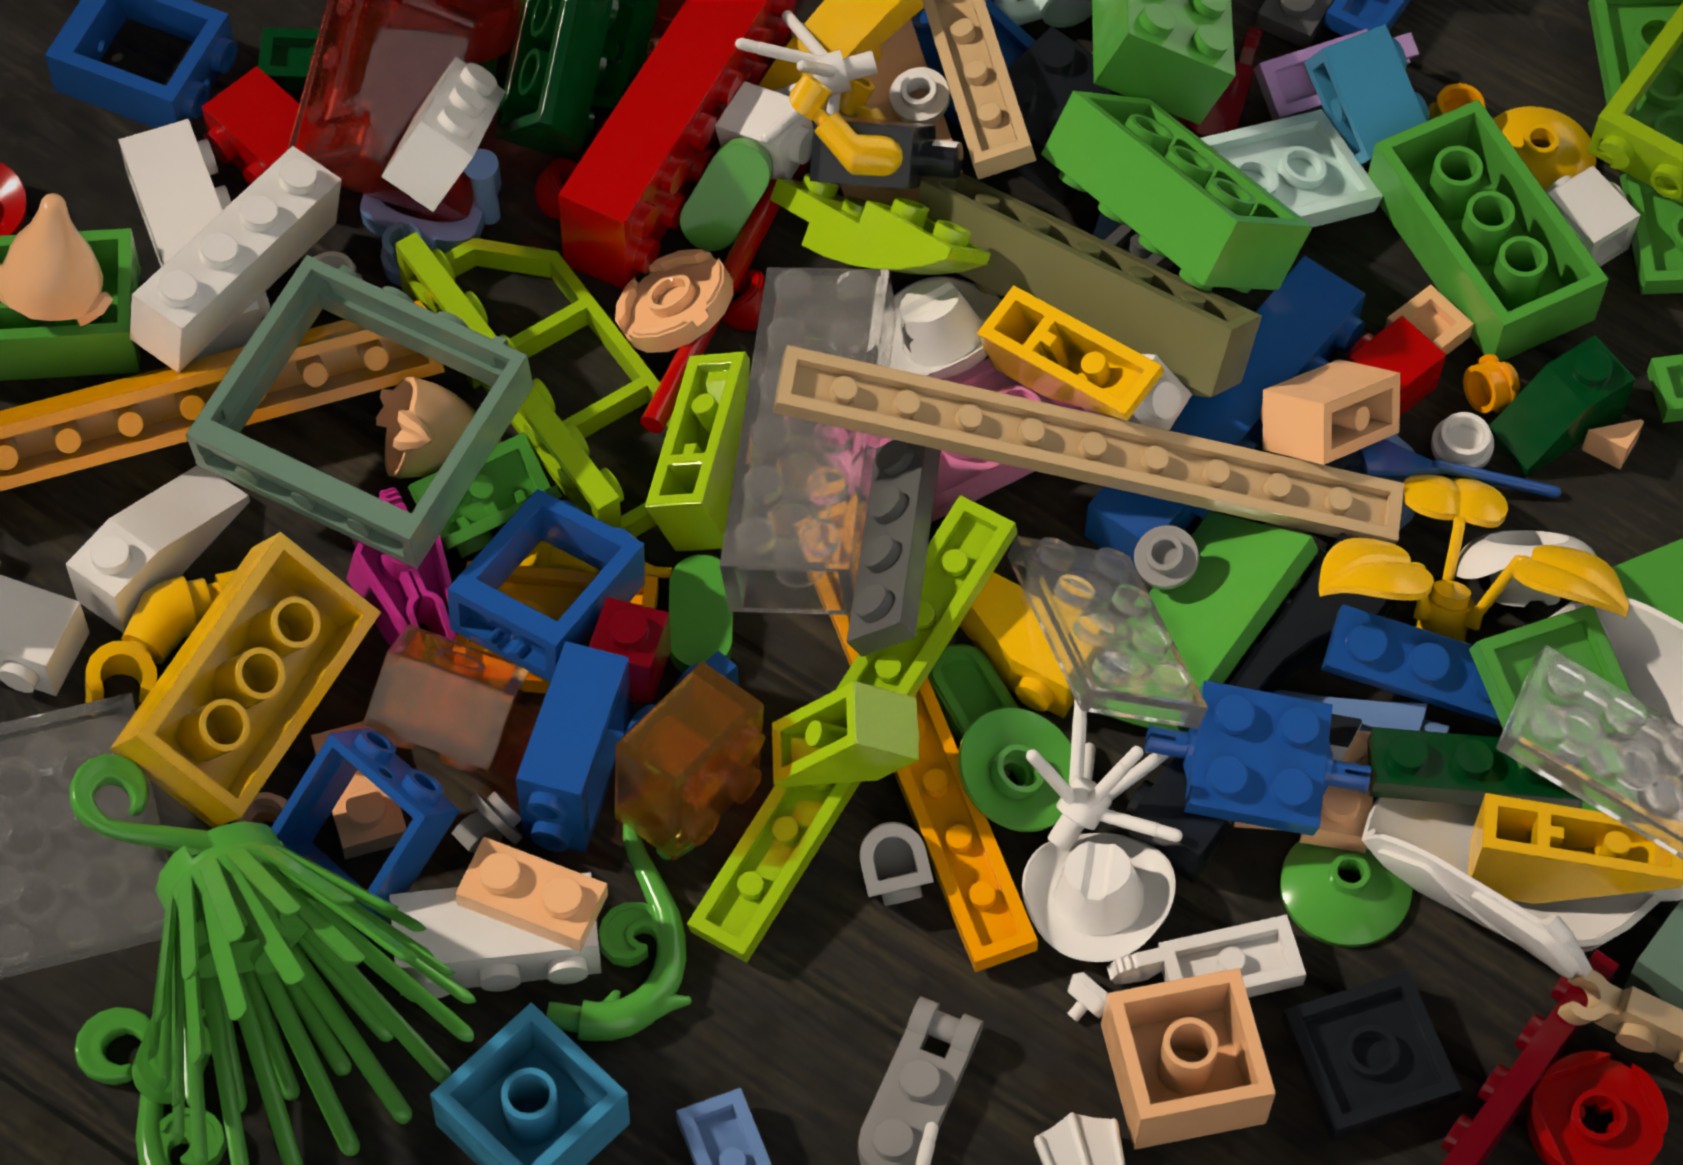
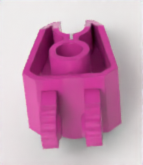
M391 487L379 492V499L408 512L405 503L402 501V496H400L396 488ZM440 535L418 569L351 538L355 551L346 579L356 593L381 612L374 623L387 643L412 664H420L426 650L418 622H421L429 628L443 654H450L456 639V632L450 630L447 592L452 581Z

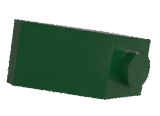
M1594 335L1548 363L1489 425L1494 442L1526 477L1583 442L1588 430L1609 426L1622 417L1635 378L1602 341Z

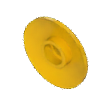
M1526 106L1505 111L1493 119L1545 192L1555 181L1563 176L1570 175L1573 178L1591 166L1596 168V156L1587 152L1591 138L1576 121L1561 112L1544 107ZM1534 144L1542 145L1546 148L1537 147Z

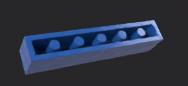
M1304 256L1286 276L1279 290H1274L1255 312L1262 315L1242 383L1213 397L1192 395L1169 431L1260 450L1258 444L1263 439V424L1260 416L1263 403V389L1330 363L1329 360L1338 350L1347 353L1357 342L1365 326V322L1360 319L1365 293ZM1103 487L1088 504L1084 537L1137 571L1134 563V551L1138 541L1146 532L1155 527L1170 525L1179 527L1188 533L1186 528L1197 516L1204 520L1212 510Z

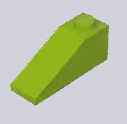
M745 351L689 356L645 504V508L675 551L727 549L733 546L747 491L750 358Z

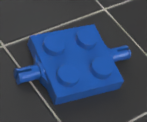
M1206 680L1203 681L1198 690L1195 720L1188 732L1156 727L1150 724L1145 740L1147 741L1145 753L1151 752L1183 758V767L1187 778L1184 812L1314 836L1320 828L1322 800L1328 786L1359 791L1365 794L1371 778L1368 777L1371 774L1370 765L1364 766L1333 760V753L1329 742L1333 704Z

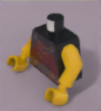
M803 75L791 91L789 100L794 110L814 121L809 181L916 189L920 188L921 180L930 177L957 179L961 173L963 163L962 143L935 140V125L887 120L879 108L871 110L865 104L875 90V86L865 77L849 81L851 91L841 93L839 110L850 116H841L838 111L830 115L822 109L832 91L811 75Z

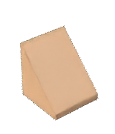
M1639 419L1590 429L1587 432L1581 450L1621 469L1638 440L1644 421Z

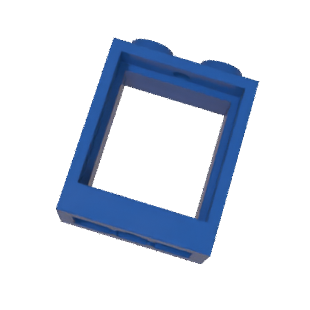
M81 0L46 52L45 58L54 91L153 128H159L186 119L191 121L192 118L197 119L202 115V106L209 100L210 89L220 74L228 73L235 61L237 43L233 40L228 13L192 0ZM127 18L194 42L167 86L99 62Z
M537 489L448 587L450 630L551 682L565 641L589 647L606 597L630 602L645 585L644 543L637 540L625 529L611 527L584 513L574 503L567 500H559ZM541 540L601 570L558 621L497 590Z
M568 641L564 643L516 776L523 836L530 838L539 847L555 852H563L567 848L584 853L587 851L626 739L625 731H627L628 725L633 718L629 657Z
M363 728L330 733L271 829H273L279 842L282 841L287 849L360 886L312 843L355 773L359 770L413 818L367 890L390 902V894L408 893L460 809L442 795L444 792L443 787L436 779L425 772L412 769L395 754L396 747L393 742L380 732ZM354 900L387 923L390 921L388 917ZM350 924V925H351L353 928H355L360 934H362L366 939L369 938L367 935H365V934L362 933L360 930H358L356 927H354L352 924Z

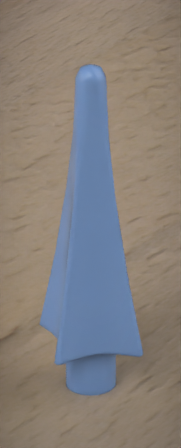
M1282 689L1275 690L1274 692L1275 694L1333 704L1332 714L1362 720L1358 731L1371 732L1372 727L1449 733L1450 726L1425 720L1428 703L1346 699Z

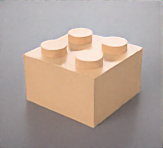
M1240 968L1107 993L1101 1028L1134 1150L1267 1123L1276 1093Z

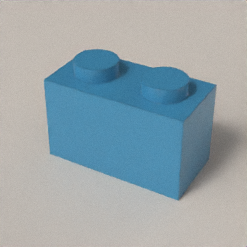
M1386 24L1327 46L1304 62L1326 116L1362 167L1371 163L1375 143L1430 120L1426 102L1419 93L1414 92L1405 71L1407 67L1405 52L1398 40L1391 38Z

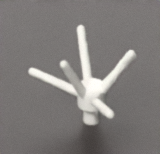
M790 10L782 13V19L811 53L746 38H738L735 42V46L739 50L797 63V69L800 72L812 74L814 78L832 91L827 100L826 110L830 115L836 111L839 112L841 93L851 91L849 81L878 74L872 50L846 58L842 57L840 50L828 53ZM797 83L776 90L775 92L790 96L791 91ZM794 108L790 109L763 132L761 140L764 143L772 142L803 115L795 111Z
M1078 692L1074 698L1069 784L1038 751L1032 749L1026 754L1030 764L1061 797L1056 806L1062 815L1048 835V840L1058 848L1070 851L1084 828L1095 830L1101 821L1150 836L1179 842L1183 837L1179 829L1108 809L1113 799L1158 767L1170 756L1152 753L1135 765L1143 756V749L1139 746H1134L1098 784L1093 782L1096 748L1093 743H1086L1088 697L1085 692Z

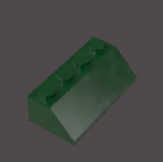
M523 0L504 86L506 92L501 100L494 138L558 158L582 150V147L589 141L595 124V115L590 109L594 90L600 85L606 71L607 57L602 52L606 33L613 26L618 14V0Z

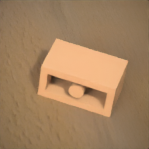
M1338 359L1263 389V403L1260 413L1263 424V450L1325 465L1399 433L1400 373Z

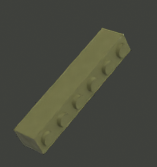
M962 172L957 179L930 177L921 180L916 202L930 209L927 218L935 222L937 220L949 221L972 232L969 241L991 253L987 265L964 272H957L975 281L974 286L978 290L993 296H1005L1014 285L1140 354L1157 355L1192 395L1213 397L1242 383L1262 315L1216 293L1198 289L1174 273Z

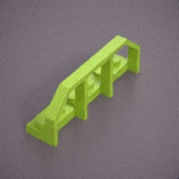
M417 232L396 242L402 292L412 300H420L427 310L436 314L439 311H446L456 315L471 330L491 339L496 335L488 326V317L483 305L472 291L464 294L455 283V277L475 266L553 279L571 302V305L510 339L504 334L500 336L507 338L509 347L526 354L529 358L584 326L589 325L632 382L561 421L554 412L555 404L548 389L540 379L535 378L532 380L533 388L512 419L511 424L518 434L525 432L539 463L544 466L569 501L577 505L584 513L611 527L625 529L634 537L656 526V522L645 508L646 502L621 516L620 502L624 501L622 488L609 469L603 468L599 470L589 458L590 451L584 438L645 403H650L660 382L560 254L552 250L471 238L450 251L443 253L439 248L431 251ZM467 375V380L473 388L482 385L487 393H489L492 386ZM670 417L668 423L666 424L667 427L669 426L671 417Z

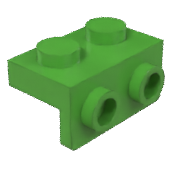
M525 432L495 446L440 533L444 553L457 548L462 559L484 549L493 539L491 532L504 526L537 489L557 499L562 497L557 485L550 486ZM438 472L408 486L416 505Z

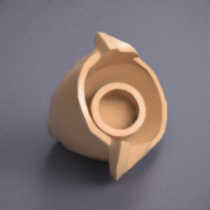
M54 193L47 194L42 198L39 209L30 224L16 235L3 264H0V301L5 306L8 305L11 309L30 319L45 321L76 319L80 326L87 325L104 314L114 299L107 292H102L103 274L91 246L71 221L64 198Z
M415 377L403 378L394 389H382L380 399L383 403V408L376 417V425L387 428L385 435V467L388 475L402 479L425 477L438 472L477 411L450 390Z

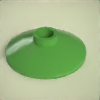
M1000 708L978 718L968 728L961 740L958 751V770L962 785L978 810L998 825L1020 832L1046 830L1053 827L1062 815L1056 806L1061 797L1030 764L1026 754L1032 749L1038 751L1069 784L1071 743L1058 727L1037 713L1020 708ZM1004 771L1012 773L1017 779L1018 785L1010 781Z
M1299 840L1287 854L1280 875L1281 898L1291 919L1312 938L1335 947L1359 948L1385 939L1403 922L1412 899V887L1386 869L1368 848H1366L1365 853L1300 843ZM1338 871H1353L1360 876L1361 880L1355 883L1345 882L1339 877Z

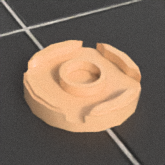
M702 249L676 251L653 261L648 268L650 274L644 277L640 283L634 277L625 286L616 304L615 321L633 348L646 353L674 350L690 344L708 332L725 314L733 298V279L719 258L718 260L714 259L711 252Z

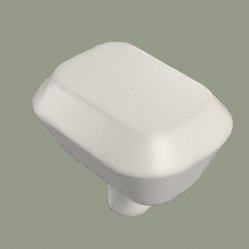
M1084 972L1073 974L1067 992L1078 1001L1067 1014L1076 1022L1079 1021L1087 1010L1098 1018L1102 1017L1108 992Z

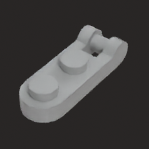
M923 996L919 997L911 1013L905 1033L862 1125L858 1140V1156L861 1165H915L925 1126L928 1122H935L939 1130L976 1047L984 1021L968 1014H963L962 1018L959 1019L939 1011L940 1003ZM929 1036L951 1044L945 1059L923 1050Z

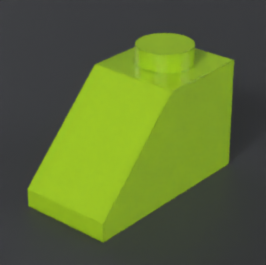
M852 681L773 722V784L781 787L876 781L918 761L920 733L917 719V698Z

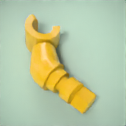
M236 570L215 574V582L206 584L204 578L186 581L185 577L181 575L159 582L141 595L123 633L122 641L107 643L99 647L90 656L85 670V702L87 706L93 710L103 703V682L113 675L120 674L132 676L139 682V702L142 703L158 681L155 664H162L185 637L190 636Z

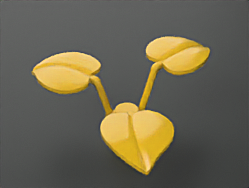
M1435 474L1412 475L1406 478L1403 482V501L1408 507L1421 515L1439 520H1453L1442 580L1434 583L1433 576L1426 570L1425 565L1419 562H1411L1409 554L1403 548L1389 542L1369 538H1350L1334 545L1324 558L1319 576L1318 589L1320 597L1338 593H1352L1390 600H1416L1417 604L1413 617L1417 619V628L1465 642L1469 628L1473 630L1480 629L1484 614L1513 577L1523 585L1534 590L1621 615L1625 619L1629 610V604L1618 575L1607 562L1585 551L1555 545L1537 546L1533 549L1531 557L1525 555L1514 556L1475 606L1474 602L1470 599V589L1454 581L1465 522L1486 528L1498 527L1506 518L1508 504L1501 492L1486 483L1467 478H1447Z

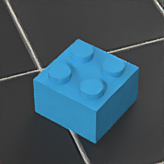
M532 1002L430 1094L436 1125L477 1165H586L630 1124L628 1093Z

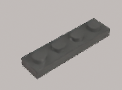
M891 440L887 444L876 448L847 643L861 657L915 638L941 450L898 440Z

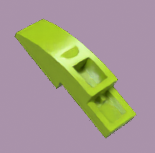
M809 173L805 174L803 181L778 177L770 200L809 222L802 246L824 257L848 265L908 274L941 275L964 272L988 264L991 256L990 252L969 241L972 235L971 231L949 221L937 220L935 222L927 218L930 209L908 198L896 196L893 204L865 201L851 196L843 198L837 194L838 184L809 181Z

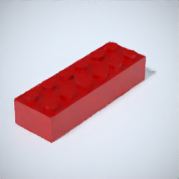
M797 0L685 1L558 194L563 259L569 267L621 290H624L625 286L634 277L637 278L640 272L643 274L649 273V265L658 257L661 239L668 228L676 229L680 225V215L689 199V195L721 147L715 128L716 123L742 83L745 81L758 86L776 60V58L739 50L735 46L736 40L738 38H746L786 47L792 36L791 29L782 19V13L790 10L794 14Z

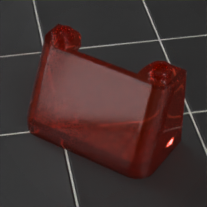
M327 0L289 140L288 150L294 146L341 178V187L439 221L467 218L474 198L470 177L464 171L434 212L381 176L415 113L455 57L466 64H477L489 61L510 49L515 39L516 25L522 2L519 0Z

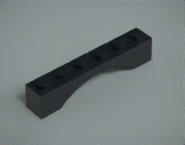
M1341 533L1332 547L1338 542L1350 539L1351 537ZM1319 548L1318 553L1300 577V580L1304 582L1303 586L1294 597L1287 594L1266 624V626L1270 627V630L1260 643L1254 640L1232 672L1236 675L1229 685L1273 693L1278 687L1302 670L1324 661L1337 612L1343 604L1387 618L1399 600L1352 593H1338L1320 597L1318 589L1319 576L1324 558L1328 552ZM1170 756L1162 762L1166 769L1155 784L1145 780L1138 787L1127 806L1126 813L1179 829L1183 834L1182 839L1179 842H1173L1129 830L1128 837L1146 843L1162 852L1170 861L1174 872L1194 883L1229 835L1232 821L1184 812L1187 778L1183 767V758Z

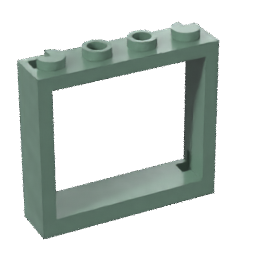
M306 255L186 433V437L198 466L418 569L533 388V381L528 356L509 347L507 338L495 336L491 339L471 330L463 320L452 313L439 311L436 314L416 305L408 295L397 288L385 286L381 289L361 280L353 270L343 264L337 269ZM322 309L492 386L412 513L240 433Z

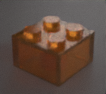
M408 624L387 651L363 725L385 735L393 742L395 747L412 749L417 744L439 752V759L451 767L464 771H476L479 766L489 770L507 739L530 672L505 658Z
M702 661L616 744L615 819L633 829L640 837L674 861L692 844L695 846L704 844L717 828L720 816L734 802L742 804L747 801L761 781L760 757L765 736L762 734L764 704Z

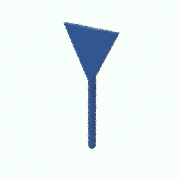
M1385 439L1358 450L1365 475L1449 474L1551 498H1558L1562 493L1558 486L1439 459L1432 461Z

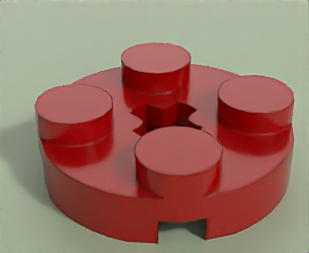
M1601 1051L1577 1052L1553 1063L1533 1091L1527 1107L1529 1137L1541 1160L1546 1165H1651L1662 1148L1669 1118L1665 1099L1652 1077L1633 1063L1629 1068L1619 1061L1610 1060L1611 1054ZM1593 1105L1598 1114H1611L1614 1121L1608 1125L1607 1133L1598 1134L1584 1126L1582 1123L1586 1115L1584 1107Z

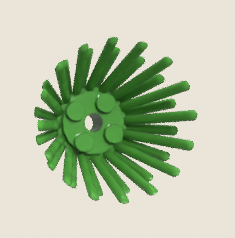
M242 821L217 826L205 832L213 847L201 852L193 859L186 844L171 856L160 871L156 887V893L165 910L149 1037L148 1061L155 1057L159 1049L157 1082L161 1092L168 1087L172 1072L175 1146L178 1145L184 1137L186 1097V1102L190 1107L194 1165H207L208 1145L202 1059L205 1056L206 1047L201 998L202 990L231 1165H249L241 1112L247 1106V1094L233 1021L239 1022L282 1164L303 1165L284 1103V1099L287 1101L297 1099L300 1088L268 1001L340 1150L346 1156H354L360 1150L359 1139L298 1014L336 1075H348L352 1065L340 1044L341 1042L397 1123H408L412 1117V1110L308 958L378 1039L383 1042H390L395 1036L431 1077L439 1083H443L452 1075L449 1067L355 965L363 961L411 1002H416L458 1039L465 1042L473 1041V1031L464 1021L350 924L399 960L411 965L459 1001L471 1004L475 1003L476 999L466 988L448 976L454 975L456 972L437 960L427 948L354 900L415 932L427 930L418 920L398 910V906L287 849L282 841L279 842L273 829L266 824Z

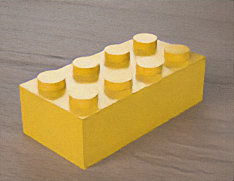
M282 532L275 534L251 548L110 747V750L116 755L133 760L144 771L146 778L211 828L241 818L381 612Z

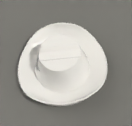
M930 277L908 285L887 302L879 317L875 335V354L878 365L938 379L950 378L971 369L988 356L977 332L1002 300L997 296L978 290L970 282L954 277Z
M1533 530L1498 531L1477 537L1465 545L1460 551L1456 576L1464 579H1476L1489 575L1492 585L1514 556L1525 555L1531 557L1533 549L1541 545L1569 547L1591 553L1595 556L1597 555L1586 543L1569 535ZM1513 577L1495 601L1503 605L1525 607L1530 601L1539 600L1549 606L1557 604L1560 601V597L1529 588Z
M1086 833L1079 835L1070 851L1062 850L1050 841L1040 846L1026 864L1022 879V894L1027 912L1033 924L1044 940L1054 949L1068 957L1081 961L1109 962L1119 957H1124L1127 954L1130 955L1146 943L1160 928L1172 906L1176 882L1170 861L1156 848L1139 840L1118 834Z

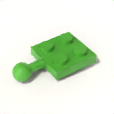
M1594 606L1580 607L1479 640L1469 648L1520 770L1571 753L1587 789L1582 801V809L1634 817L1636 813L1634 796L1626 786L1612 781L1596 744L1636 731L1645 723Z

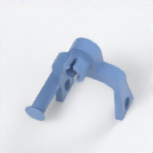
M383 133L367 187L360 203V211L363 224L368 230L382 237L383 246L380 258L385 277L391 283L401 286L396 242L417 232L431 251L439 248L442 252H448L471 238L480 239L485 225H492L500 220L501 213L498 193L502 182L497 156L492 151L478 148L474 157L464 169V173L470 177L474 198L470 214L465 219L453 222L430 221L399 213L381 202L390 183L381 176L397 148L395 136Z

